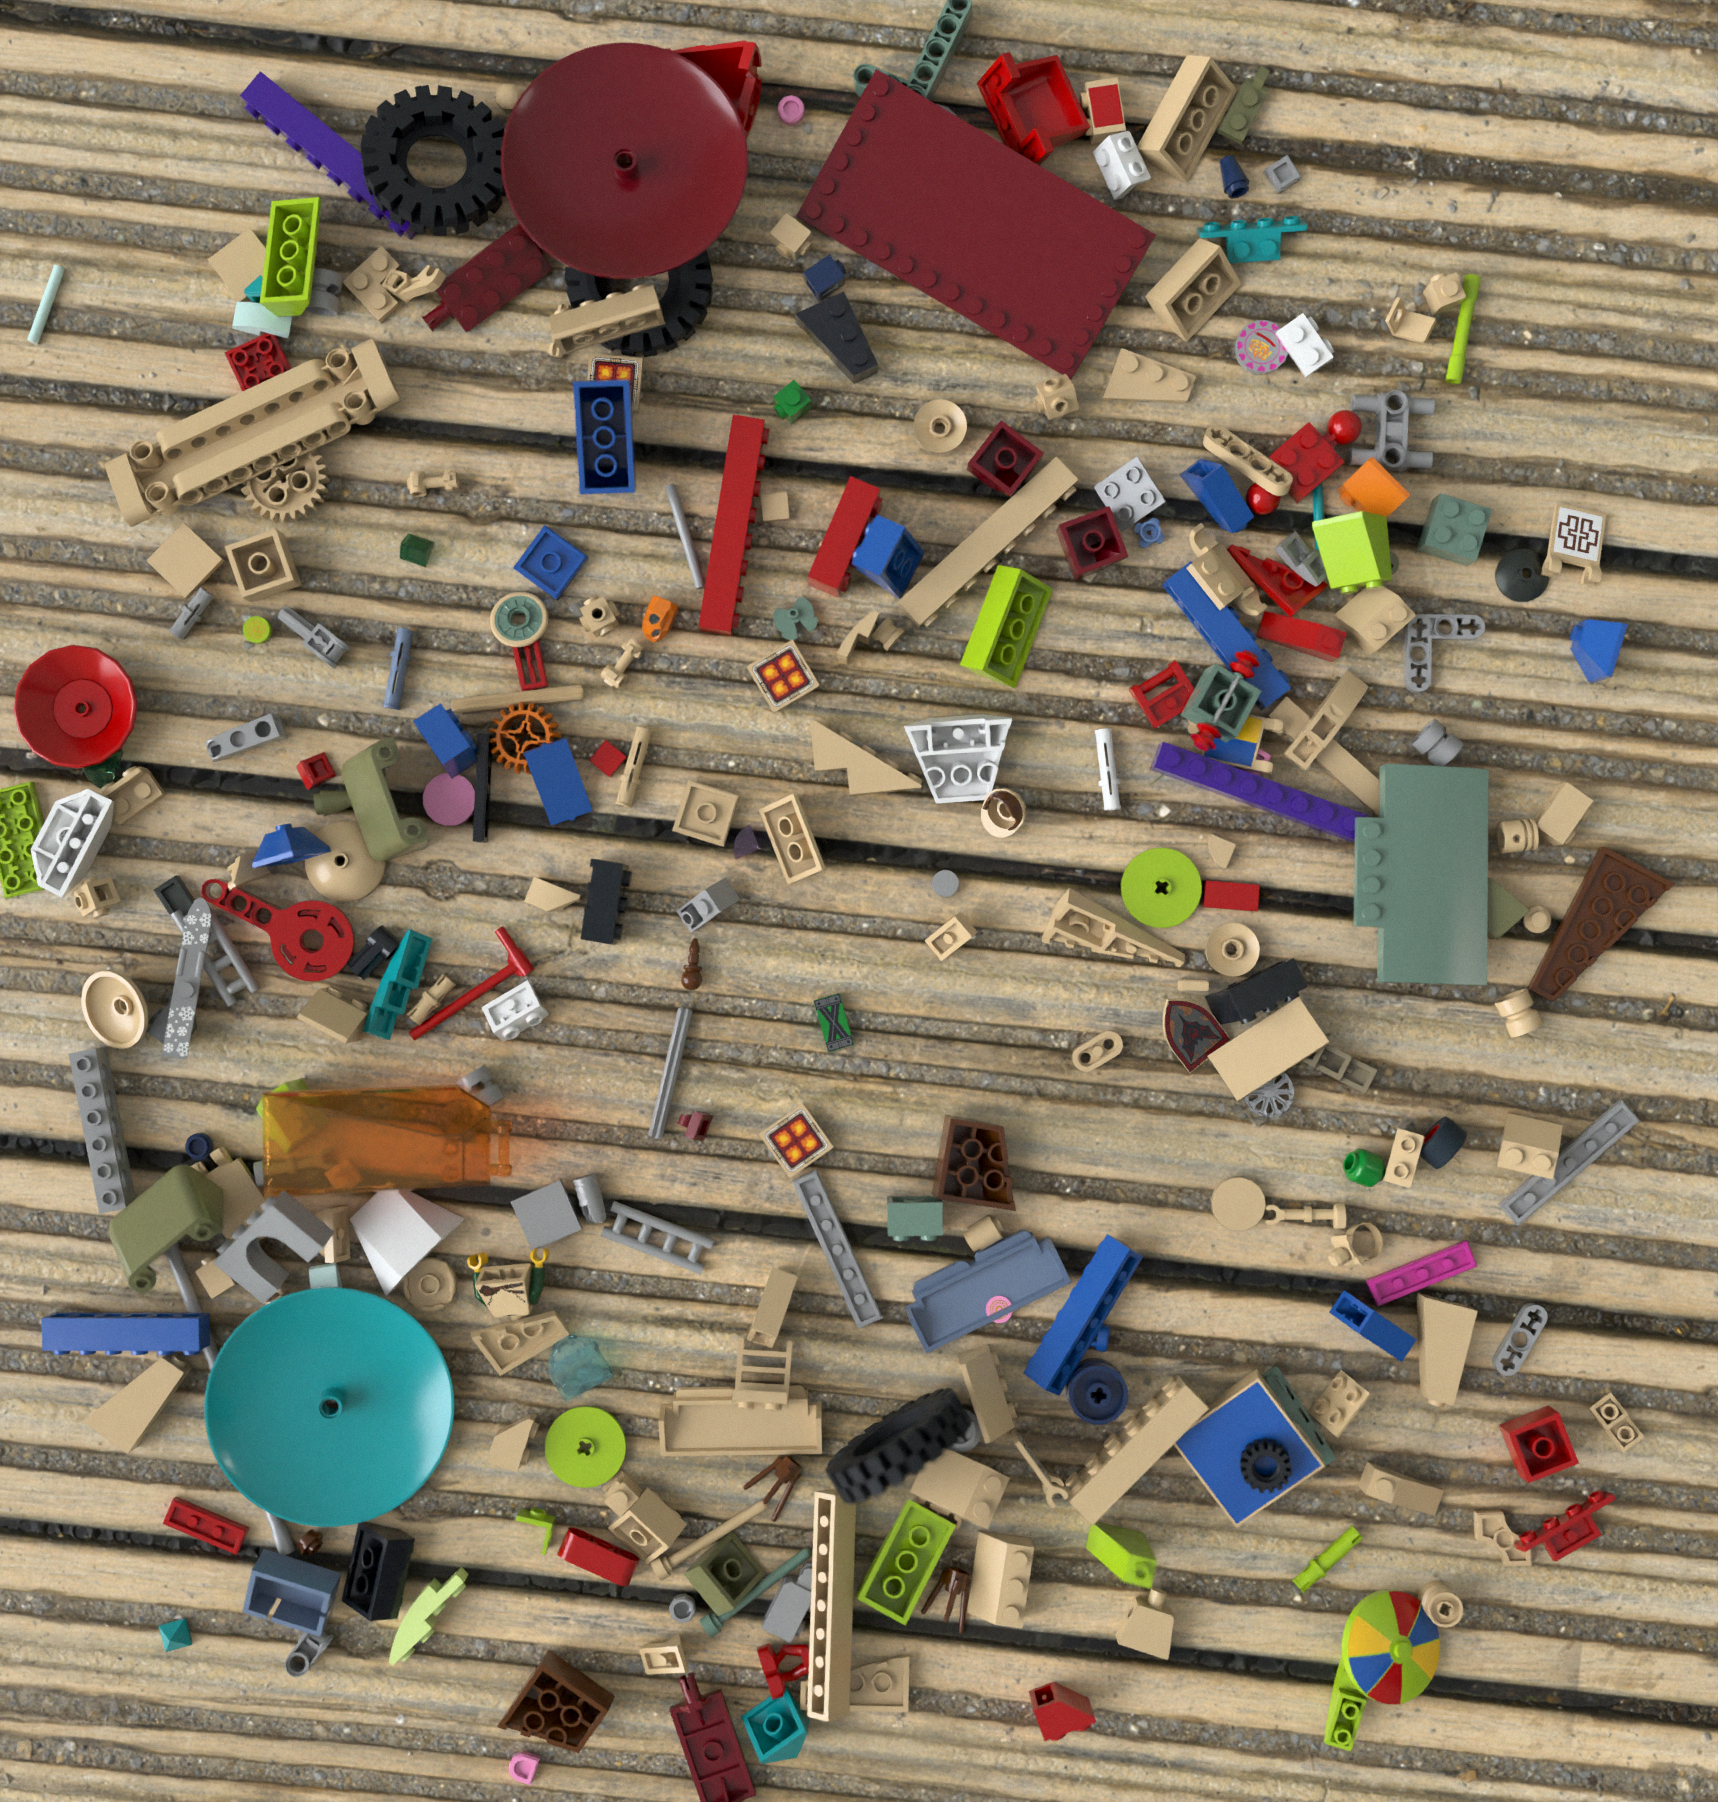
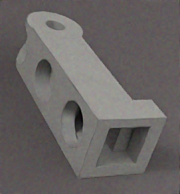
M270 713L218 734L216 737L207 740L205 745L212 762H218L275 741L285 740L288 738L280 715Z

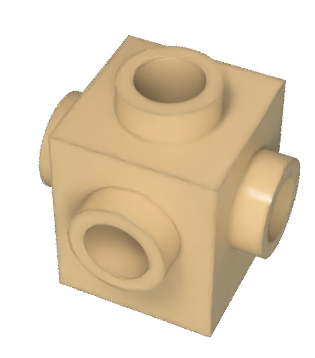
M1066 374L1051 377L1042 383L1036 384L1038 395L1034 397L1038 411H1043L1048 420L1063 417L1065 414L1079 409L1075 387Z
M598 596L591 597L584 602L585 606L580 608L583 616L579 619L586 632L591 630L596 637L599 635L601 637L615 631L616 626L620 625L616 616L620 615L614 602H607L604 596L601 598ZM602 611L601 618L595 619L593 617V614Z
M97 877L84 880L81 882L82 886L73 892L75 895V905L81 911L83 917L92 914L94 918L105 916L111 913L110 908L121 902L111 877L100 880Z

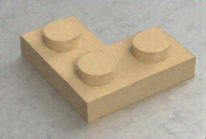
M382 246L342 281L380 324L400 307L399 303L381 285L391 269L398 271L402 269Z

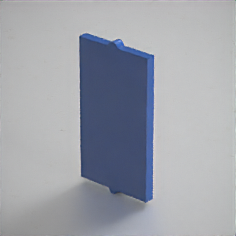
M566 737L548 744L543 742L542 746L524 752L551 826L569 819L573 821L575 817L593 811Z

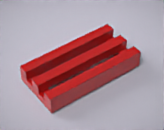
M539 639L533 645L541 682H537L530 646H524L531 684H526L519 647H512L521 691L549 687Z

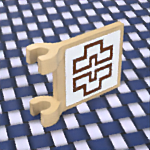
M1560 503L1554 504L1548 553L1542 566L1541 575L1553 577L1554 573L1561 572L1562 562L1585 567L1581 577L1582 585L1593 586V582L1599 583L1602 577L1599 564L1606 514Z
M1016 1429L1012 1430L1011 1433L1015 1445L1042 1481V1488L1046 1494L1048 1505L1051 1508H1055L1056 1503L1052 1499L1055 1493H1060L1065 1500L1068 1498L1063 1480L1059 1475L1047 1472Z

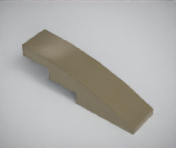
M1328 1044L1301 1061L1365 1095L1378 1072L1377 1069Z

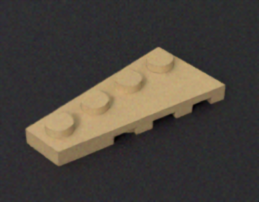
M909 1654L851 1667L850 1711L908 1712ZM808 1678L801 1679L800 1710H807Z

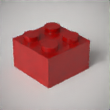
M1549 1405L1499 1425L1516 1471L1527 1483L1579 1464L1559 1412Z

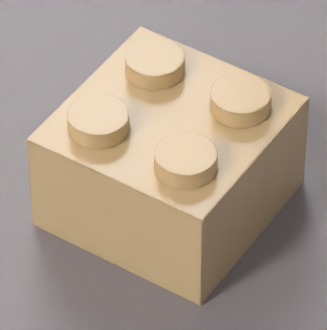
M277 529L224 546L241 596L245 600L252 603L302 585L285 535Z

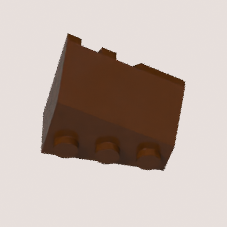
M945 1115L932 1195L940 1200L1016 1211L1012 1194V1180L1008 1167L1004 1127L971 1118Z
M548 1650L515 1697L497 1727L504 1730L510 1728L520 1731V1735L529 1738L531 1735L542 1738L548 1744L579 1753L609 1711L615 1696Z

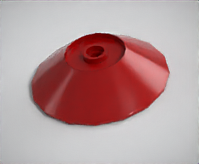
M69 645L49 650L29 665L17 685L13 710L19 734L33 753L53 765L79 769L102 763L122 749L134 729L138 702L132 679L116 659L98 648ZM82 704H85L86 710L84 713H80L79 707Z

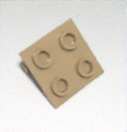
M1340 1370L1323 1394L1316 1400L1309 1413L1338 1438L1371 1394Z

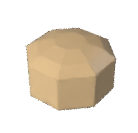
M503 84L496 91L497 105L504 113H512L514 106L522 95L521 91L514 84Z

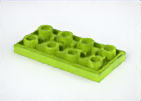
M32 781L0 789V881L5 899L45 890L38 886L37 874L31 854V848L45 823L35 783Z

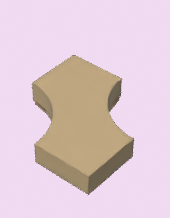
M1474 1510V1537L1477 1540L1494 1545L1501 1555L1504 1566H1532V1549L1526 1552L1516 1549L1514 1543L1520 1540V1535L1510 1530L1506 1524L1504 1513L1501 1510Z

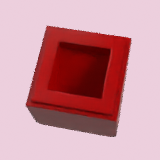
M325 752L302 760L296 766L307 790L336 777Z

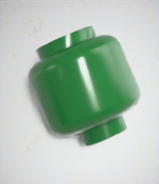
M1356 1149L1348 1153L1343 1162V1170L1347 1179L1364 1187L1375 1186L1383 1180L1386 1173L1382 1157L1365 1149Z

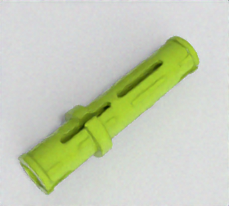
M1351 1525L1315 1560L1312 1558L1309 1561L1310 1564L1292 1581L1305 1593L1321 1577L1324 1579L1327 1576L1326 1572L1364 1538Z

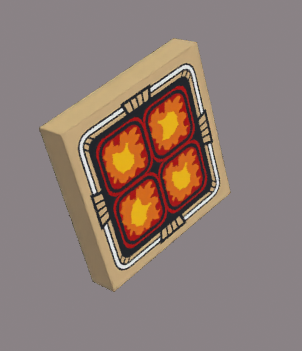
M589 353L587 380L630 379L632 413H639L643 358Z
M793 639L747 666L748 671L774 714L820 687Z
M801 1103L759 1133L789 1178L834 1147L804 1103Z

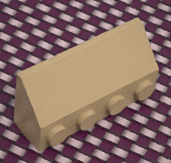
M1186 56L1137 145L1140 154L1150 165L1184 183H1187L1237 92L1235 86L1211 57Z
M647 284L638 285L628 293L615 292L609 294L606 299L598 302L595 300L585 301L580 304V307L571 310L569 308H562L555 311L554 315L548 316L552 335L561 355L665 324L654 285L648 286Z

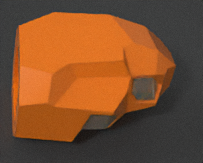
M653 595L642 622V631L647 640L655 643L667 635L679 610L677 605Z

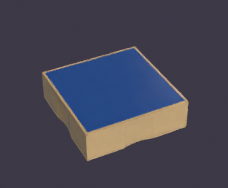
M1257 1369L1227 1389L1215 1402L1208 1405L1209 1409L1173 1444L1236 1528L1325 1467L1322 1454L1300 1425L1287 1414L1280 1399ZM1262 1438H1267L1268 1442H1271L1272 1439L1276 1440L1277 1445L1281 1443L1285 1451L1288 1452L1291 1463V1477L1288 1476V1483H1283L1282 1489L1279 1491L1275 1488L1273 1489L1274 1493H1269V1490H1264V1493H1260L1258 1488L1253 1490L1250 1488V1484H1246L1240 1467L1241 1453L1246 1450L1245 1446L1248 1443L1252 1445L1255 1439L1258 1442H1262ZM1262 1456L1255 1462V1469L1262 1475H1269L1275 1471L1276 1462L1271 1457Z

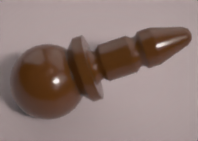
M694 938L689 947V965H683L685 972L681 976V983L687 990H696L702 984V975L700 974L702 967L697 966L699 963L698 953L700 952L698 939Z

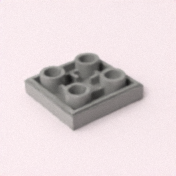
M562 1179L511 1201L531 1250L537 1247L539 1249L583 1229Z

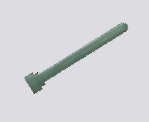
M809 1548L802 1549L758 1582L735 1609L719 1616L715 1612L713 1614L708 1613L700 1619L705 1632L711 1638L720 1633L726 1620L809 1559L812 1551Z

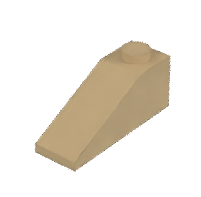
M1369 1461L1365 1465L1358 1487L1366 1495L1393 1505L1434 1516L1444 1492L1439 1487Z

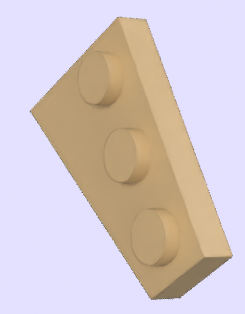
M1121 348L1102 401L1126 400L1128 402H1136V400L1158 403H1186L1196 375Z
M555 1310L471 1332L472 1340L500 1376L570 1335L569 1328Z

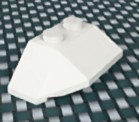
M86 789L80 793L55 801L31 848L38 886L61 898H65L87 875L111 828L114 801L91 789Z

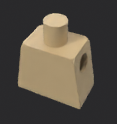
M1152 1587L1148 1600L1135 1597L1132 1600L1115 1634L1119 1645L1168 1660L1174 1614L1171 1608L1163 1606L1167 1592Z

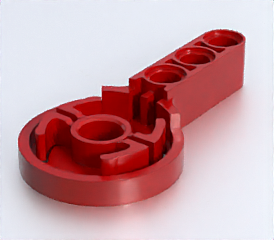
M222 878L209 879L202 885L201 894L207 902L269 934L271 949L276 962L287 974L303 981L325 980L339 973L352 957L355 947V934L348 917L333 904L319 900H309L296 903L287 909H281L242 888L230 890L228 888L229 882ZM214 883L222 887V895L219 898L211 895L210 888ZM239 895L243 896L247 901V906L243 911L238 910L235 906V899ZM263 908L271 912L272 917L268 923L262 922L259 918V912ZM302 915H315V916H317V919H316V917H314V916H302ZM310 930L320 932L324 938L323 946L317 951L309 950L304 944V936ZM304 970H307V971H324V972H305Z

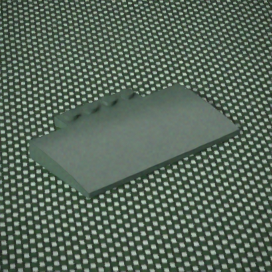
M1384 764L1379 767V818H1355L1354 927H1378L1377 982L1487 985L1489 769L1407 764Z

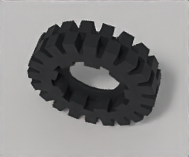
M429 85L416 86V97L411 98L406 89L394 94L395 104L392 105L388 100L381 103L377 107L378 118L371 115L365 125L366 134H362L361 159L363 175L369 194H374L375 204L383 213L389 210L390 219L398 225L402 226L407 220L410 222V231L423 235L426 226L433 227V236H447V227H453L456 235L469 231V222L471 221L477 227L488 221V211L495 214L502 205V196L506 197L501 171V148L504 127L499 118L492 119V110L482 101L475 107L474 96L462 90L457 98H453L452 87L438 85L437 95L430 94ZM428 136H443L456 142L464 151L467 159L466 171L462 178L455 184L445 188H432L418 182L411 175L407 167L408 152L418 140Z
M705 250L684 265L668 271V287L664 296L658 301L665 324L601 343V345L611 351H614L615 348L619 349L622 355L635 357L636 352H643L644 357L656 356L657 350L663 348L666 353L677 348V342L682 338L687 341L696 333L694 327L697 323L702 325L707 315V305L711 304L713 277L707 251ZM569 266L565 267V282L568 288L566 291L573 309L580 307V304L585 301L595 300L598 302L604 300L609 294L613 293L610 286V278L584 273Z
M942 1388L935 1390L932 1394L927 1393L920 1396L915 1402L912 1400L901 1406L898 1412L892 1411L882 1418L883 1421L879 1424L874 1423L864 1430L865 1434L854 1437L847 1443L848 1446L841 1448L835 1454V1458L831 1459L827 1464L828 1467L825 1468V1472L845 1503L863 1502L872 1495L876 1497L886 1492L890 1485L893 1488L905 1482L909 1474L916 1475L925 1469L924 1464L927 1462H935L944 1455V1450L952 1448L959 1441L958 1438L966 1434L972 1421L954 1390L951 1388L944 1390Z

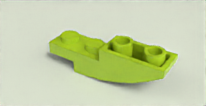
M1342 1655L1330 1698L1324 1743L1351 1751L1367 1700L1365 1695L1353 1685L1348 1677Z

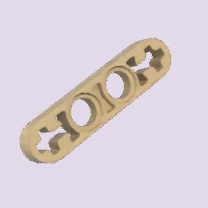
M1217 425L1207 428L1203 439V445L1207 450L1269 493L1276 496H1284L1289 492L1293 477L1288 471L1227 429ZM1231 451H1239L1243 455L1237 456L1232 454ZM1252 465L1261 466L1264 470H1256Z

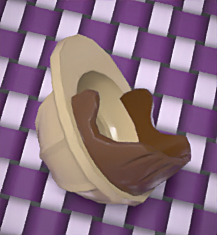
M996 788L988 793L981 810V820L984 828L991 835L1000 838L1007 837L1016 832L1022 826L1026 817V805L1020 794L1008 788Z

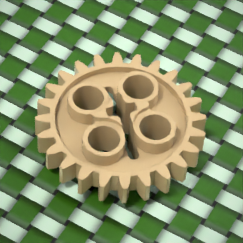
M313 449L296 457L294 463L290 466H285V463L243 482L246 486L241 491L244 495H248L245 501L252 505L251 508L256 513L260 512V515L265 520L270 516L274 523H277L279 518H281L287 524L289 517H292L297 523L301 513L308 518L307 510L310 508L317 511L314 503L316 501L324 502L320 497V493H328L327 488L322 485L330 482V479L323 475L328 472V468L325 465H321L324 459L321 455H317L316 449ZM271 472V476L268 479L262 480L265 473ZM308 480L304 488H298L301 481ZM279 494H285L283 500L275 502Z

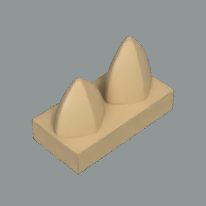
M337 1205L323 1208L316 1212L314 1215L334 1231L325 1247L319 1252L325 1257V1263H336L350 1259L349 1205Z

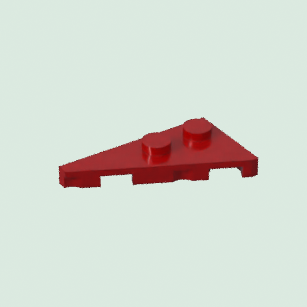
M1232 544L1227 549L1238 565L1290 618L1320 595L1328 586L1323 581L1318 586H1314L1286 565L1267 557L1265 560H1261L1250 555V550Z

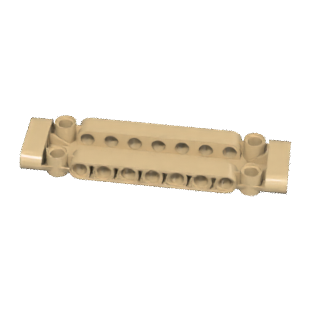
M374 338L352 347V351L348 353L341 348L332 350L326 357V363L320 359H313L163 428L156 434L157 442L152 444L148 440H138L131 446L130 454L125 453L104 463L125 521L130 527H133L159 514L163 516L173 515L178 511L180 504L185 506L198 504L347 434L351 428L350 425L354 423L359 425L370 423L375 418L376 413L401 402V397Z

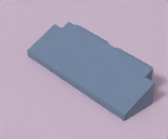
M1020 1230L982 1251L979 1250L975 1254V1259L970 1262L959 1260L916 1281L911 1290L916 1301L905 1306V1310L927 1354L1072 1282L1050 1237L1048 1236L1037 1242L1032 1231ZM1003 1296L1011 1302L1012 1305L987 1316L986 1305L991 1298Z

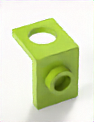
M521 1508L516 1516V1521L547 1528L541 1555H545L549 1549L556 1516L548 1515L545 1510L539 1508H531L530 1510Z

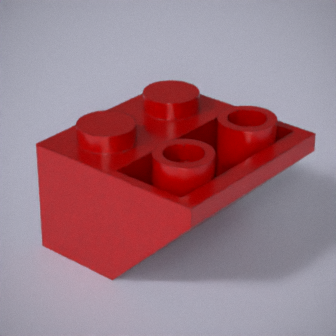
M1056 1682L1029 1691L1033 1711L1044 1741L1060 1740L1069 1732L1075 1730L1078 1732L1085 1731L1092 1724L1096 1723L1089 1698Z

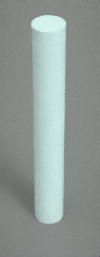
M58 265L53 267L27 339L29 342L37 345L65 271L64 268Z

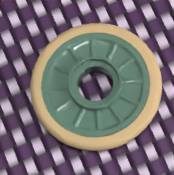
M514 592L508 594L496 603L491 612L490 625L492 632L500 642L511 647H524L533 644L544 634L547 628V608L541 599L531 593ZM516 614L526 615V621L522 625L512 623L513 617Z

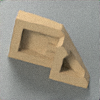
M257 851L240 855L233 864L227 867V872L232 876V880L228 883L230 890L241 888L251 881L263 879L270 874L267 867L253 868L252 862Z
M534 877L524 902L548 912H561L565 910L564 907L574 902L579 903L583 901L584 896Z

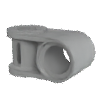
M323 1631L320 1637L304 1632L285 1661L286 1672L293 1677L303 1676L318 1656H321L335 1635H328ZM294 1657H303L306 1665H298Z

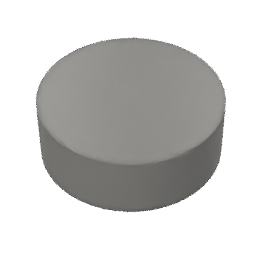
M949 870L939 871L932 879V888L941 897L953 895L959 886L957 876Z

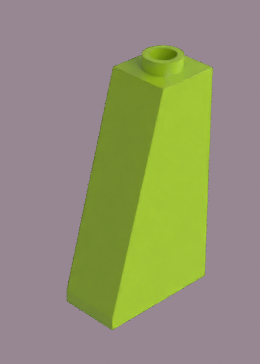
M1097 1521L1093 1525L1090 1524L1086 1549L1123 1582L1151 1588L1157 1559L1145 1534Z

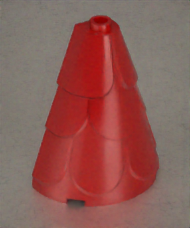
M743 40L710 46L700 45L678 50L668 48L667 50L694 62L722 87L736 108L747 139L756 117L762 85V78H758L759 75L757 74V67L762 66L757 44Z

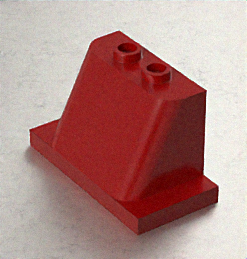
M1010 52L1003 53L977 82L1004 145L1039 166L1054 151V148L1083 136L1090 129L1081 104L1076 97L1058 55L1015 64Z

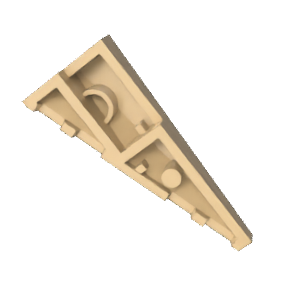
M1070 888L1056 903L1042 936V942L1049 944L1051 940L1063 942L1069 948H1074V945L1091 947L1092 952L1133 959L1135 955L1147 957L1149 962L1157 963L1158 960L1175 962V967H1181L1185 962L1184 953Z

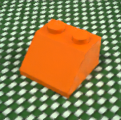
M1370 457L1337 490L1340 494V499L1345 505L1352 506L1358 512L1364 511L1383 515L1386 518L1410 496L1373 457Z

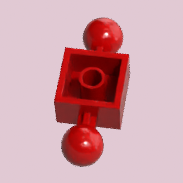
M1340 410L1334 413L1328 420L1327 432L1323 436L1308 422L1268 457L1292 475L1293 481L1288 494L1297 504L1344 463L1333 447L1337 444H1351L1359 437L1362 423L1359 416L1353 411ZM1253 483L1246 493V503L1249 509L1259 515L1272 513L1280 504L1281 496L1269 493L1256 483Z

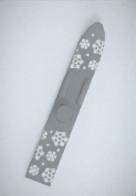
M198 898L192 904L186 918L161 1056L187 1059L211 928V910L204 898Z

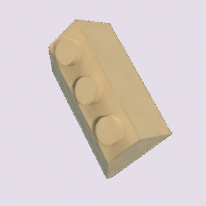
M1199 238L1145 297L1155 314L1179 337L1187 342L1241 285V282L1221 246Z
M987 1344L957 1354L985 1444L992 1442L1013 1429L1015 1426L1012 1419L1017 1418L1013 1403H1007L1004 1393L1009 1392L1004 1376L998 1377L996 1367L1000 1366L996 1351L990 1352Z
M978 1530L967 1604L968 1613L995 1625L1022 1629L1034 1553L1032 1538Z

